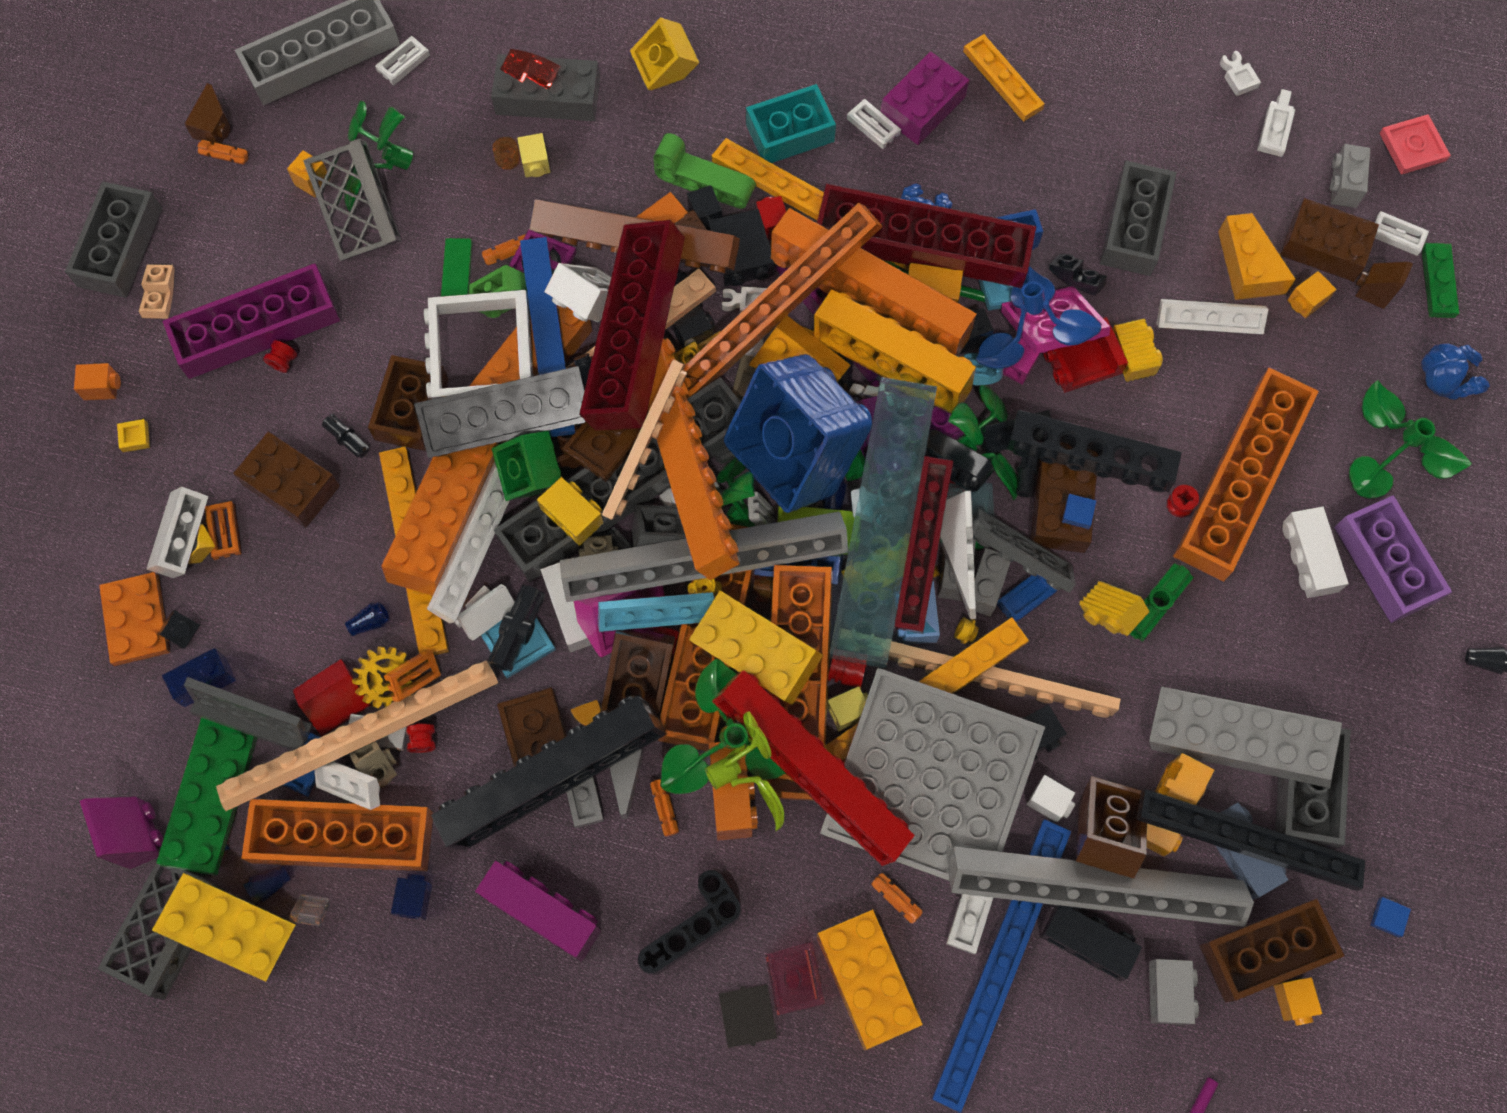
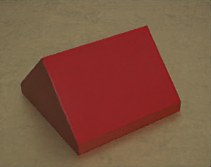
M342 659L292 690L299 707L322 737L348 721L351 714L357 715L371 706L370 703L367 704L362 701L365 694H356L355 691L360 686L352 683L354 677Z

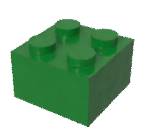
M549 431L521 435L491 448L505 501L531 497L545 492L561 478V471L557 464L554 445Z

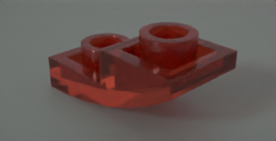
M510 49L500 70L521 82H524L527 77L549 90L561 66L536 54Z

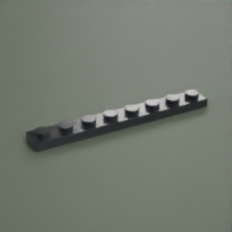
M1147 789L1140 792L1136 819L1138 821L1355 891L1363 889L1366 860Z

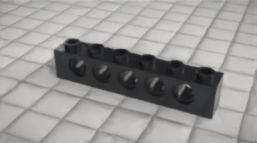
M1022 410L1017 411L1006 449L1013 451L1015 455L1021 457L1032 456L1040 458L1044 463L1067 465L1069 469L1074 471L1086 470L1093 472L1101 478L1112 477L1120 479L1128 485L1139 484L1147 486L1154 492L1170 491L1176 482L1182 452ZM1033 436H1040L1045 442L1039 443L1033 439ZM1060 443H1067L1071 450L1062 448ZM1087 450L1095 451L1099 457L1089 455ZM1114 457L1122 458L1126 464L1118 463ZM1142 464L1149 465L1153 471L1145 470Z

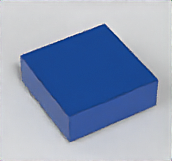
M1069 494L1066 500L1062 523L1089 529L1092 524L1096 500Z
M1381 897L1378 899L1370 926L1398 938L1403 937L1411 909Z

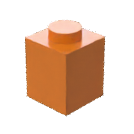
M109 363L76 365L74 390L83 400L116 399L117 389L121 386L119 374L115 372Z

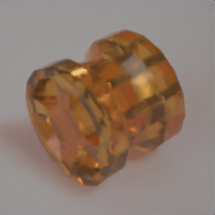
M501 137L493 143L492 150L498 167L505 170L517 167L520 162V154L516 141L510 137Z

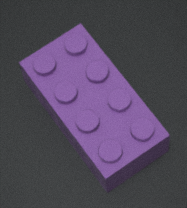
M1394 495L1345 516L1334 527L1390 623L1433 605L1452 593Z

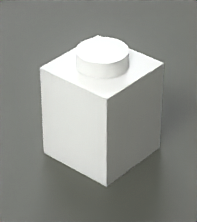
M1044 775L1037 783L1026 805L1054 822H1058L1062 816L1068 818L1073 810L1075 803L1071 800L1075 792Z

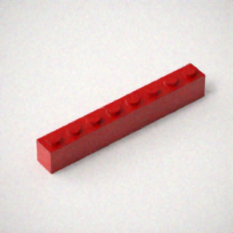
M745 670L735 675L712 702L726 716L732 719L734 723L741 724L744 727V714L749 711L767 738L771 749L770 758L881 866L895 862L915 836L908 829L907 823L893 815L887 809V804L879 797H875L860 778L853 776L845 768V764L840 758L830 754L818 737L811 735L796 716L789 714L781 706V702L776 696L766 692L754 675L747 673Z

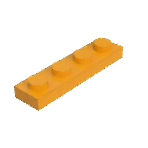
M985 34L964 46L963 52L1023 122L1044 109L1045 103Z

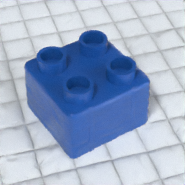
M803 354L758 365L728 427L724 443L747 470L754 475V478L764 487L782 510L789 513L833 496L837 492L852 462L871 431L872 417L864 405L856 403L839 385L830 369L822 367L810 355Z

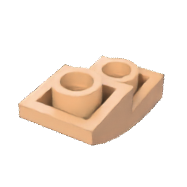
M147 265L141 283L144 295L139 313L142 318L168 319L173 297L174 266Z

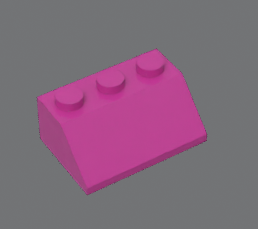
M662 585L573 602L578 624L598 656L604 657L612 653L617 630L599 632L598 602L663 597L665 595ZM656 627L636 628V629H641V630H645V631H650V632H652V631H654V628H656Z

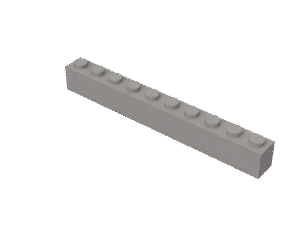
M834 512L729 531L739 549V552L736 554L740 565L721 575L849 553L847 530L841 513ZM686 538L560 560L561 580L566 602L706 578L696 571Z
M956 846L953 847L948 867L951 892L958 894L1246 927L1254 904L1244 880L1142 868H1139L1133 879L1079 863L1075 860Z

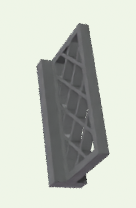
M356 139L348 145L303 160L340 261L390 244L402 242L366 141ZM349 151L353 161L349 170H346L336 165L340 154ZM334 157L332 162L326 160L328 158ZM323 161L330 165L324 179L315 174L312 164ZM334 168L347 173L341 187L329 182ZM355 168H356V171H357V174H358V175H356V174L353 173V171H354ZM351 176L359 179L362 187L358 196L345 190ZM318 180L322 181L321 187L319 185ZM327 184L339 190L334 204L324 199L323 192ZM343 193L356 198L350 212L338 207ZM364 193H365V196H366L367 200H365V199L362 198ZM360 201L368 204L371 209L367 221L354 215ZM327 205H329V206L332 207L331 210H330V212H329V209H328ZM336 209L349 215L343 229L335 226L332 218ZM353 218L365 223L360 237L347 232ZM373 218L375 220L376 225L371 223ZM369 226L379 231L382 241L371 244L364 240ZM336 230L341 232L339 237ZM345 234L358 240L354 250L348 253H344L341 245ZM362 243L368 245V246H365V247L360 248V246H361Z
M187 677L184 683V687L194 700L190 710L193 715L284 748L295 750L304 746L313 728L312 724L302 721L297 716Z
M155 864L98 969L135 987L150 997L165 1000L192 948L164 936L166 945L162 952L153 954L151 941L163 935L156 932L149 935L147 921L160 916L164 909L162 893L174 889L179 881V875L182 876L183 873L224 891V888L185 870ZM164 868L171 871L173 882L160 887L159 877ZM155 897L158 910L145 915L143 906L148 899ZM140 924L143 938L130 943L128 933L132 927ZM144 944L147 958L134 963L131 949ZM125 952L127 966L118 970L111 968L110 966L116 955ZM148 964L150 974L143 984L137 979L136 968Z

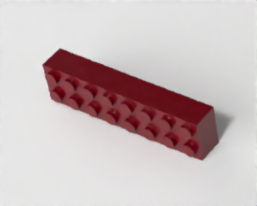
M826 184L817 224L830 230L858 203L866 206L883 227L860 248L877 258L906 265L915 263L963 271L962 276L1017 288L1023 287L1028 273L1036 226Z
M671 220L623 225L579 413L595 431L642 428L646 419L685 237Z

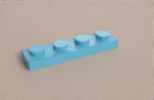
M713 592L598 602L599 632L700 623L715 598Z

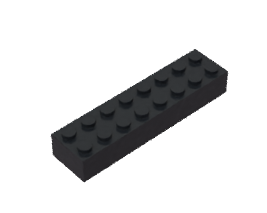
M632 695L626 697L618 703V708L611 712L606 710L598 713L592 718V723L585 727L579 725L567 732L566 738L559 742L553 740L541 747L542 751L533 757L531 755L522 757L515 762L516 766L509 771H498L490 776L491 781L483 786H472L464 792L465 796L457 801L452 799L441 804L438 807L439 811L431 816L445 846L467 850L667 735L652 704L640 696L634 697Z

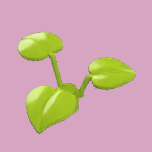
M748 711L744 714V724L753 739L751 740L748 737L750 745L746 748L744 745L735 748L725 758L706 767L705 772L716 790L728 783H731L732 787L743 783H756L774 817L775 831H777L784 823V809L774 789L767 780L763 781L760 776L738 778L737 776L741 773L737 761L756 747H758L765 759L771 757V749L767 738L758 727L753 715Z

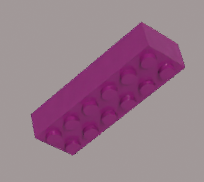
M314 263L168 318L162 322L178 366L188 379L267 350L271 348L274 340L285 343L340 322L324 279Z

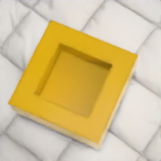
M145 419L117 424L118 444L122 452L150 448L148 423Z

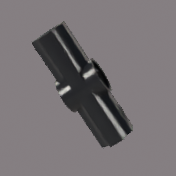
M522 585L511 611L507 612L501 621L498 632L499 637L489 656V664L503 671H512L523 645L528 644L535 628L534 621L546 597L545 593L529 585Z

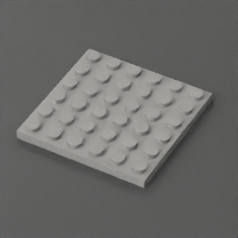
M877 668L844 764L845 768L853 776L860 778L866 784V788L875 797H879L887 804V809L893 815L904 820L909 827L908 829L915 835L896 862L950 881L948 867L954 846L998 852L1003 851L1045 726ZM827 813L820 834L865 850Z

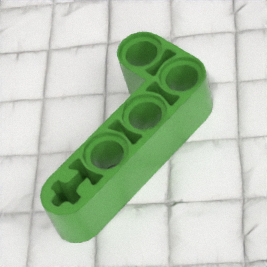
M666 133L663 136L653 157L655 174L661 180L689 191H695L711 185L719 202L735 208L743 209L746 207L756 186L755 181L745 174L685 153L684 141L671 133Z

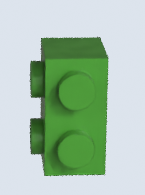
M508 265L500 267L469 285L470 294L526 290L527 293L525 273ZM511 309L478 312L485 314L487 317L496 318Z

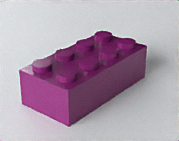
M495 860L475 892L486 901L582 962L601 933V930L597 927L599 921L583 909H580L578 913L573 911L574 905L560 894L555 893L553 897L547 894L549 889L535 878L530 877L528 881L522 878L524 873L510 862L505 861L502 865Z

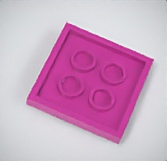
M1071 286L1055 290V295L1049 302V305L1056 318L1060 319L1061 314L1066 310L1084 311L1096 318L1102 327L1100 333L1089 340L1092 341L1109 336L1110 326L1076 288ZM1011 301L1002 303L1001 313L1017 331L1021 309L1015 307ZM1045 309L1037 315L1026 313L1021 337L1035 354L1072 346L1061 344L1054 338L1053 328L1057 324L1052 322Z

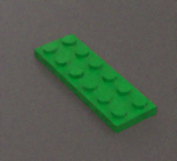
M201 718L156 864L163 867L218 875L238 806L225 811L220 802L216 786L224 783L227 779L235 778L248 772L257 737Z

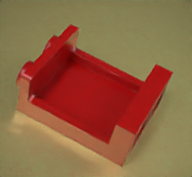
M1107 317L1103 319L1110 326L1109 336L1043 353L1046 362H1050L1054 370L1053 377L1058 386L1061 385L1064 393L1120 375L1124 372L1128 361Z

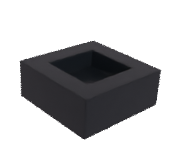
M173 610L158 632V635L185 649L200 625L178 611Z

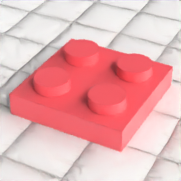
M1429 114L1383 127L1379 133L1401 175L1446 162L1451 156Z

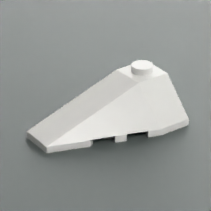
M964 491L948 499L946 502L940 544L970 619H976L971 491Z

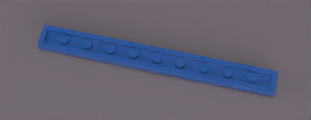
M1044 819L1029 855L1061 859L1071 831ZM1010 900L931 1100L959 1113L962 1112L1043 903Z

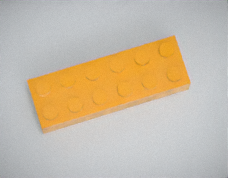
M831 289L814 314V336L824 345L950 414L955 406L966 400L972 390L976 366L970 360L951 354L944 346L925 340L920 333L901 327L892 318H884L877 314L870 306H862L856 303L845 293H838Z

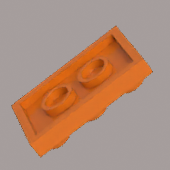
M156 572L99 585L110 664L118 666L170 653L169 641L158 635L166 620L159 575Z

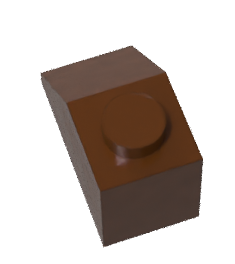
M207 83L184 125L193 139L210 141L214 145V142L222 144L223 140L228 137L231 126L213 86Z
M1409 261L1373 263L1367 272L1362 271L1355 283V285L1359 286L1355 297L1385 309L1405 284L1413 263Z

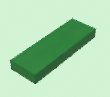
M445 238L441 297L469 295L472 239Z

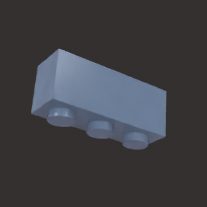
M1239 802L1220 812L1221 814L1249 823L1253 822L1249 811L1245 807H1241ZM1216 846L1237 880H1244L1252 900L1261 897L1288 881L1285 875L1286 870L1283 867Z

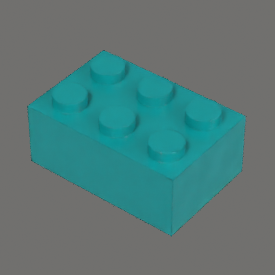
M817 84L746 107V126L760 157L770 163L835 142L836 123Z

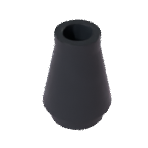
M1505 647L1468 648L1465 663L1466 665H1472L1501 675L1503 672H1507V650H1505Z

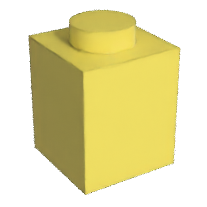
M543 134L518 137L525 177H540L551 173Z
M859 686L827 702V709L838 732L859 723L868 697L866 692L862 694Z

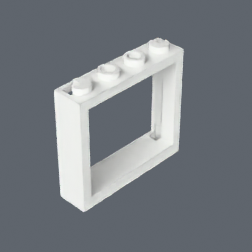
M526 290L428 298V308L424 309L425 324L429 325V333H425L426 349H430V357L426 358L427 374H431V382L426 384L428 398L436 399L497 385L442 389L439 315L516 308L520 379L533 376L530 309Z

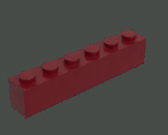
M924 456L894 626L897 630L924 633L953 461Z

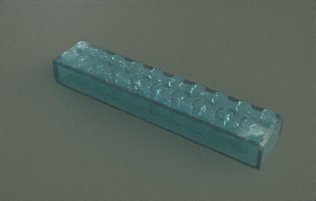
M881 377L830 648L831 659L887 668L937 386Z

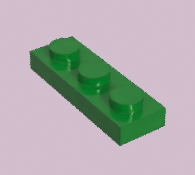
M1425 243L1422 248V259L1429 317L1455 318L1459 314L1452 246L1451 244Z

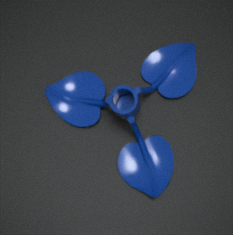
M1028 267L1023 287H1013L1011 291V302L1015 307L1021 309L1016 337L1013 339L1007 333H996L989 336L981 344L976 361L985 367L995 369L1007 368L1019 362L1025 353L1024 347L1018 344V342L1021 340L1027 312L1037 315L1045 309L1052 322L1057 324L1053 328L1054 338L1064 345L1084 343L1100 333L1102 327L1096 318L1081 310H1066L1061 314L1060 319L1056 318L1049 305V302L1055 295L1053 283L1038 274L1031 267Z

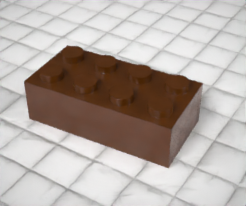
M1060 443L1062 448L1071 450L1067 443ZM1087 450L1089 455L1098 457L1095 451ZM1038 458L1037 469L1039 472L1036 477L1031 540L1049 549L1085 553L1092 542L1093 519L1091 527L1086 529L1062 523V518L1069 494L1095 500L1097 476L1093 472L1086 470H1071L1067 465L1059 463H1044Z
M1318 899L1303 903L1199 945L1225 1003L1239 1000L1345 956Z

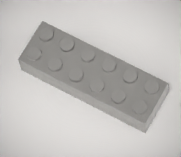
M347 0L236 49L235 52L264 106L400 45L394 25L379 0Z
M1161 687L1149 743L1151 750L1178 756L1183 753L1201 761L1330 788L1342 723Z

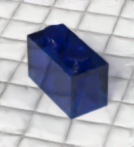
M216 648L162 675L173 700L184 708L194 703V700L184 687L187 677L219 689L236 681L226 657Z

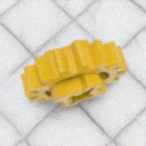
M378 646L377 654L372 650H368V659L359 657L358 661L362 664L361 668H353V671L359 674V677L352 680V683L360 685L355 691L356 694H365L362 701L369 704L373 700V707L380 708L382 702L384 707L389 706L393 701L391 696L394 695V693L386 696H379L389 690L388 685L390 683L383 682V679L380 677L381 675L377 671L387 674L408 661H404L406 653L400 651L396 654V648L389 647L386 653L384 647ZM381 659H390L381 665L375 663ZM368 673H369V677H370V683H369V684H367V674H368ZM409 681L400 687L401 690L413 682Z

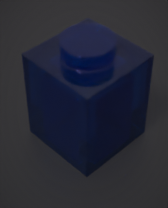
M407 874V878H397L391 909L392 915L402 918L426 920L432 884L424 881L425 876Z

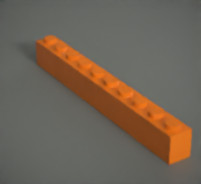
M860 203L854 206L685 365L684 371L687 372L684 384L689 392L686 395L687 399L726 373L883 227L866 206Z
M663 338L648 412L672 360H675L673 355L675 348L668 338ZM683 382L681 388L676 386L672 397L675 398L670 412H664L660 423L664 425L657 438V443L695 569L709 580H712L740 565L736 554L739 552L735 540L730 535L729 529L731 524L723 513L721 506L724 502L720 493L715 488L716 477L708 466L707 460L709 455L701 443L702 433L694 421L695 411L688 402L686 395L689 392Z

